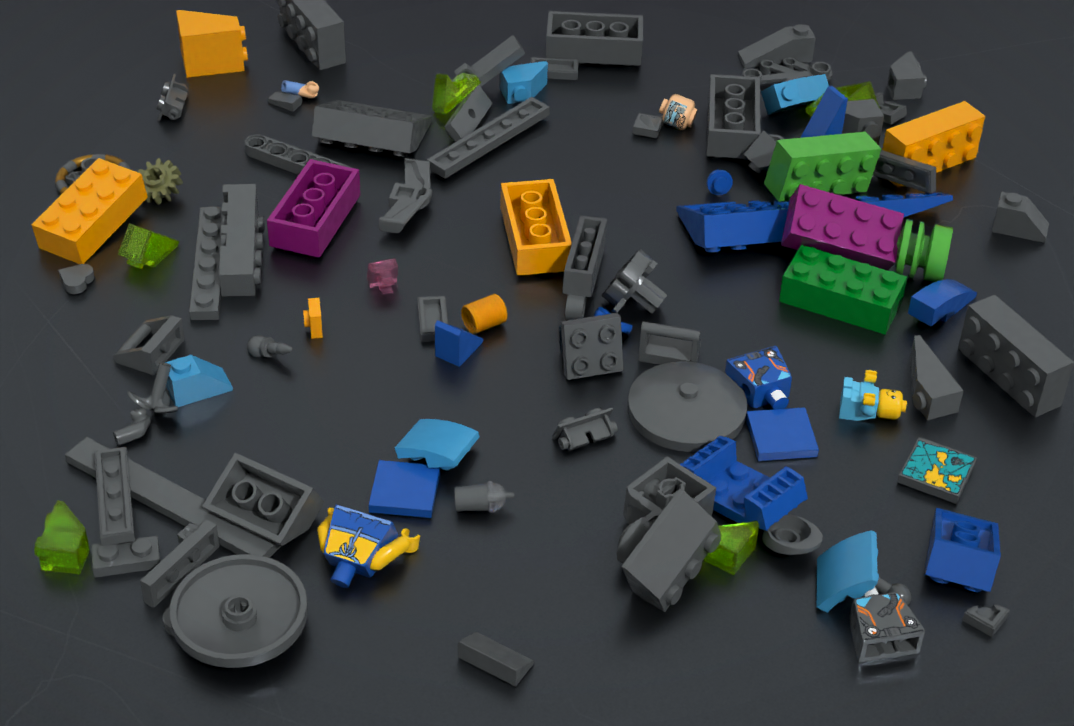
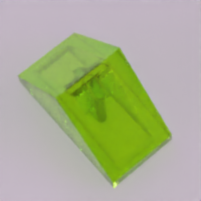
M758 521L718 526L721 533L720 543L713 553L706 555L703 561L734 575L756 548L759 530Z

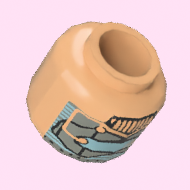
M673 94L669 100H663L659 113L663 114L662 120L664 124L684 130L687 126H692L698 109L695 108L693 100Z

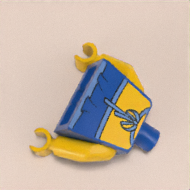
M337 504L335 508H328V516L317 528L320 550L324 553L328 563L336 567L331 577V582L343 588H349L355 573L365 577H372L376 570H381L404 552H416L420 541L419 534L413 538L409 537V529L404 528L401 531V536L398 537V532L393 522Z

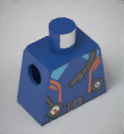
M777 346L727 359L725 373L743 389L747 404L751 408H758L768 404L773 409H785L787 407L792 376Z

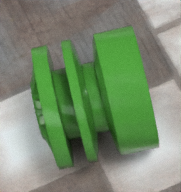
M906 219L897 242L896 273L902 275L904 265L911 266L909 278L911 279L914 278L919 267L923 268L924 281L934 283L943 280L953 227L935 224L931 235L928 236L925 235L924 222H920L918 233L916 234L911 233L913 220Z

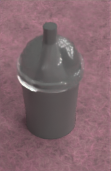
M493 481L455 487L457 512L490 511L491 513L501 509L505 505L506 499L514 498V492H506L501 484Z

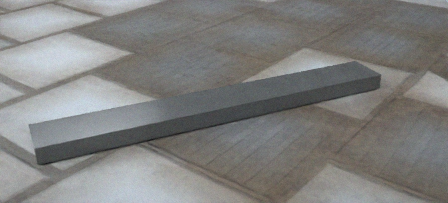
M85 437L65 454L66 462L96 478L94 451L109 448ZM128 459L131 497L185 527L189 523L200 526L206 519L215 523L218 530L219 545L237 555L253 554L270 558L281 547V545L205 510L202 505L206 500Z

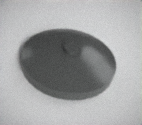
M678 361L654 366L638 376L630 388L627 407L633 426L649 441L671 450L698 452L718 436L733 440L740 433L746 420L747 399L743 389L725 372L702 363Z
M238 554L214 559L189 573L178 585L172 596L169 614L173 635L186 653L209 665L224 668H240L261 664L286 651L298 639L305 627L308 605L304 585L289 567L268 557Z

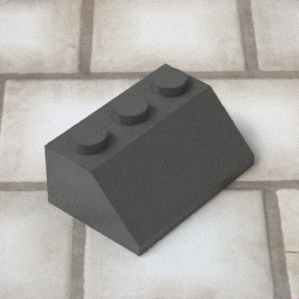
M235 452L202 507L283 546L309 530L325 502L314 488Z
M679 489L621 566L632 592L663 612L668 609L670 604H676L682 595L684 585L689 579L697 576L703 559L708 553H713L720 543L721 533L717 521L684 490Z

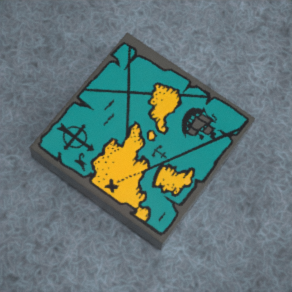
M919 437L899 474L897 483L957 504L976 465L977 457Z

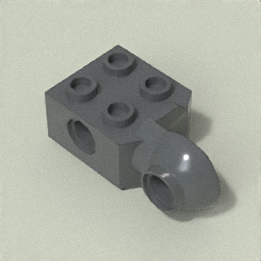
M668 456L626 487L623 515L626 522L630 525L625 528L619 538L617 560L620 563L626 561L679 489L684 490L712 516L716 487Z

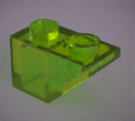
M57 500L52 513L47 514L42 537H38L36 540L35 555L39 556L41 569L44 571L81 574L90 551L86 528L64 501Z

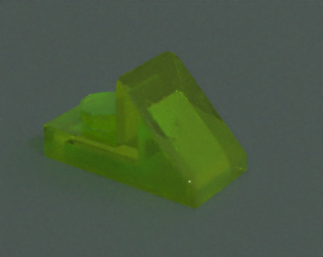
M437 73L432 109L436 113L447 114L474 90L481 81L475 74L462 73L452 81L448 75Z

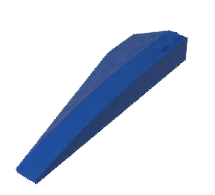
M933 192L932 194L910 193L906 194V198H904L903 195L888 194L882 195V200H879V197L855 196V200L901 212L906 217L953 201V195L942 192ZM756 200L748 201V206L746 204H736V202L676 206V211L695 245L705 248L706 252L721 251V247L730 246V249L742 250L746 249L748 244L782 241L790 201L778 202V200H775L774 205H771V202Z

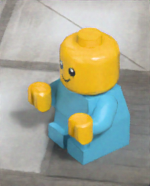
M865 370L863 382L853 381V378L844 377L839 419L860 421L873 419L877 415L879 418L897 420L901 412L906 411L907 401L903 400L901 391L881 389L879 391V387L873 384L877 379V371Z

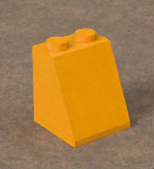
M176 10L180 48L186 78L245 71L244 61H248L246 46L242 47V41L246 40L244 26L239 25L238 17Z

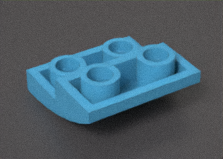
M419 419L397 444L395 451L398 459L411 458V460H420L425 458L428 468L441 467L443 470H448L459 464L480 436L478 431L455 422L439 419Z
M870 530L851 536L835 544L817 558V608L828 613L836 604L843 602L847 595L856 599L875 588L879 580V574L877 573L878 548L876 532Z

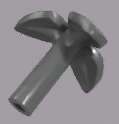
M165 362L159 363L151 396L141 398L128 391L127 394L131 400L144 409H154L155 413L166 414L178 411V406H169L170 395L166 388L171 365Z

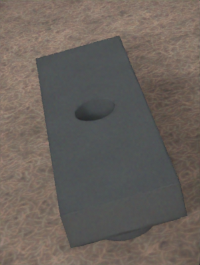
M479 84L470 89L444 126L448 136L455 142L472 133L493 104Z

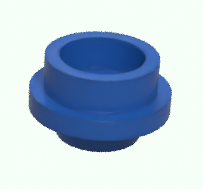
M714 170L707 179V187L715 195L727 193L733 185L732 176L725 170Z

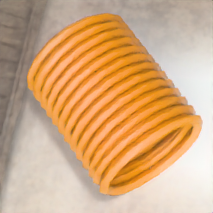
M495 293L466 304L461 310L464 325L472 334H477L506 322L508 315L505 303Z

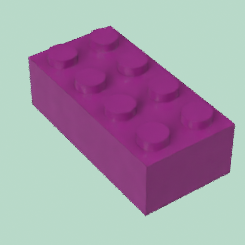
M310 159L267 219L269 246L320 258L360 197L359 169Z
M800 184L790 197L781 246L796 250L801 245L814 247L817 250L840 255L844 258L867 263L888 271L896 263L897 242L902 229L904 213Z

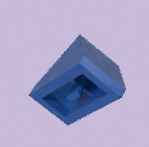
M437 320L435 324V356L460 367L477 350L484 339Z

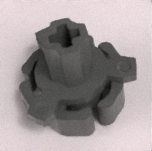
M642 249L636 251L622 266L608 285L609 288H606L601 295L614 306L611 310L612 313H618L631 297L652 314L667 296L666 293L646 278L658 263Z

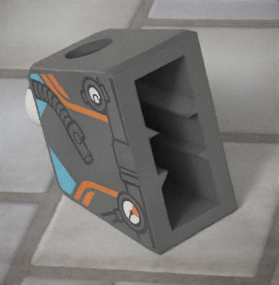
M875 586L873 590L853 600L850 627L859 663L920 653L925 630L900 594L893 592L879 595Z

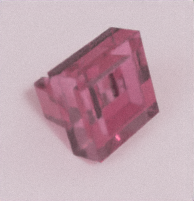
M396 259L369 263L367 281L370 288L378 286L382 295L393 293L391 285L397 282L398 275Z

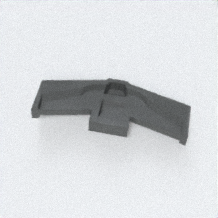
M405 158V184H394L389 196V207L392 208L384 217L381 216L379 218V229L381 231L400 233L412 216L429 204L432 197L429 161Z

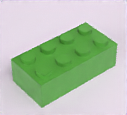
M866 131L777 140L764 184L778 202L790 201V197L800 184L837 195L867 192L881 148Z

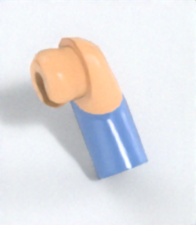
M284 80L281 85V91L312 99L318 95L319 86L313 81L302 84Z

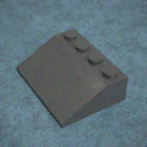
M335 100L315 106L312 137L320 138V142L334 144L335 141L344 142L345 147L359 148V145L368 146L369 151L383 152V149L392 150L393 155L408 156V153L417 150L432 122L433 116Z

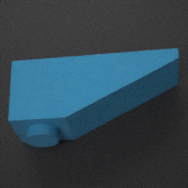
M826 74L797 78L774 84L761 91L767 114L770 115L818 102L822 99L829 84Z

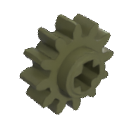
M158 158L155 165L146 162L147 169L138 170L143 177L148 196L145 200L147 203L154 199L157 205H160L162 198L165 197L167 201H171V193L179 194L176 185L183 184L179 177L181 172L170 160L163 164L160 158Z

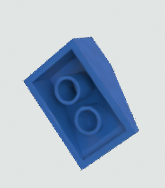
M935 508L925 563V575L943 584L949 582L962 584L965 589L973 592H981L982 590L991 592L1001 557L998 523Z

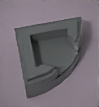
M999 605L981 608L974 606L964 613L962 621L992 637L1008 618L1010 610Z

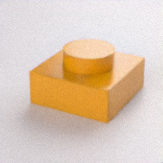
M308 298L309 310H303L304 328L310 327L311 339L323 338L320 299Z

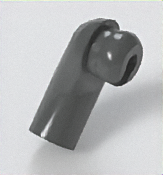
M141 407L132 410L130 416L133 421L130 425L113 432L118 446L145 435L151 422L150 416H147L146 409Z

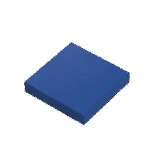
M805 407L747 411L746 422L758 461L818 457L819 448Z
M379 460L369 501V513L432 518L440 477V467L428 468L427 464Z

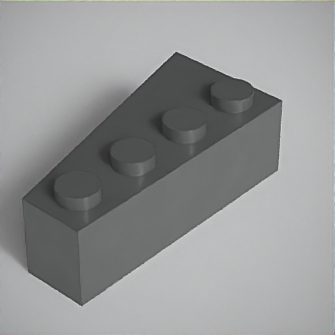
M223 184V225H221L219 264L221 296H255L256 284H261V268H257L262 267V250L259 249L264 247L263 233L260 232L265 231L264 216H259L256 184Z

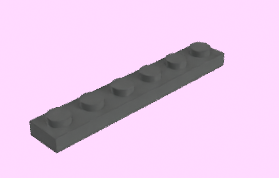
M530 97L428 158L430 170L443 178L449 177L549 116L550 107Z
M200 207L189 309L190 320H219L221 303L219 264L221 225H223L222 207Z

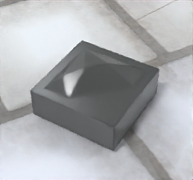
M639 113L633 126V134L657 138L663 124L662 117Z

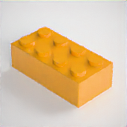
M966 101L886 129L882 150L936 167V173L976 158L985 115ZM892 182L897 187L903 186L901 184Z
M98 158L31 224L38 247L77 264H84L148 198L142 174Z
M554 179L501 183L500 209L516 274L532 275L563 272L572 242Z

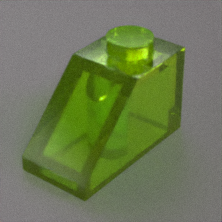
M129 223L118 255L128 258L127 264L143 269L145 264L155 268L178 246L179 241Z

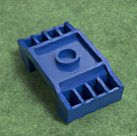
M718 436L696 454L680 463V465L716 487L713 510L744 527L750 524L767 531L775 522L777 523L779 519L808 499L804 478L800 474L785 466L770 478L738 462L736 441L727 437Z

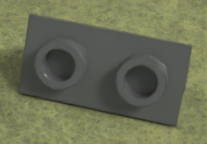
M173 74L171 82L165 81L156 107L157 110H160L158 121H160L162 115L175 120L182 114L184 102L188 95V88L185 84L174 81L176 74Z
M596 408L587 412L583 417L577 419L568 417L561 420L552 435V439L559 438L560 448L571 451L589 444L586 436L587 433L590 434L593 443L613 437L614 433L618 431L615 421L609 420L613 408L605 410Z

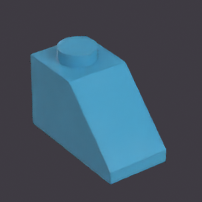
M547 61L508 66L500 72L499 88L507 104L524 102L530 97L534 98L547 85Z
M188 355L165 362L171 365L166 388L175 406L181 407L233 391V387L223 368L196 356Z

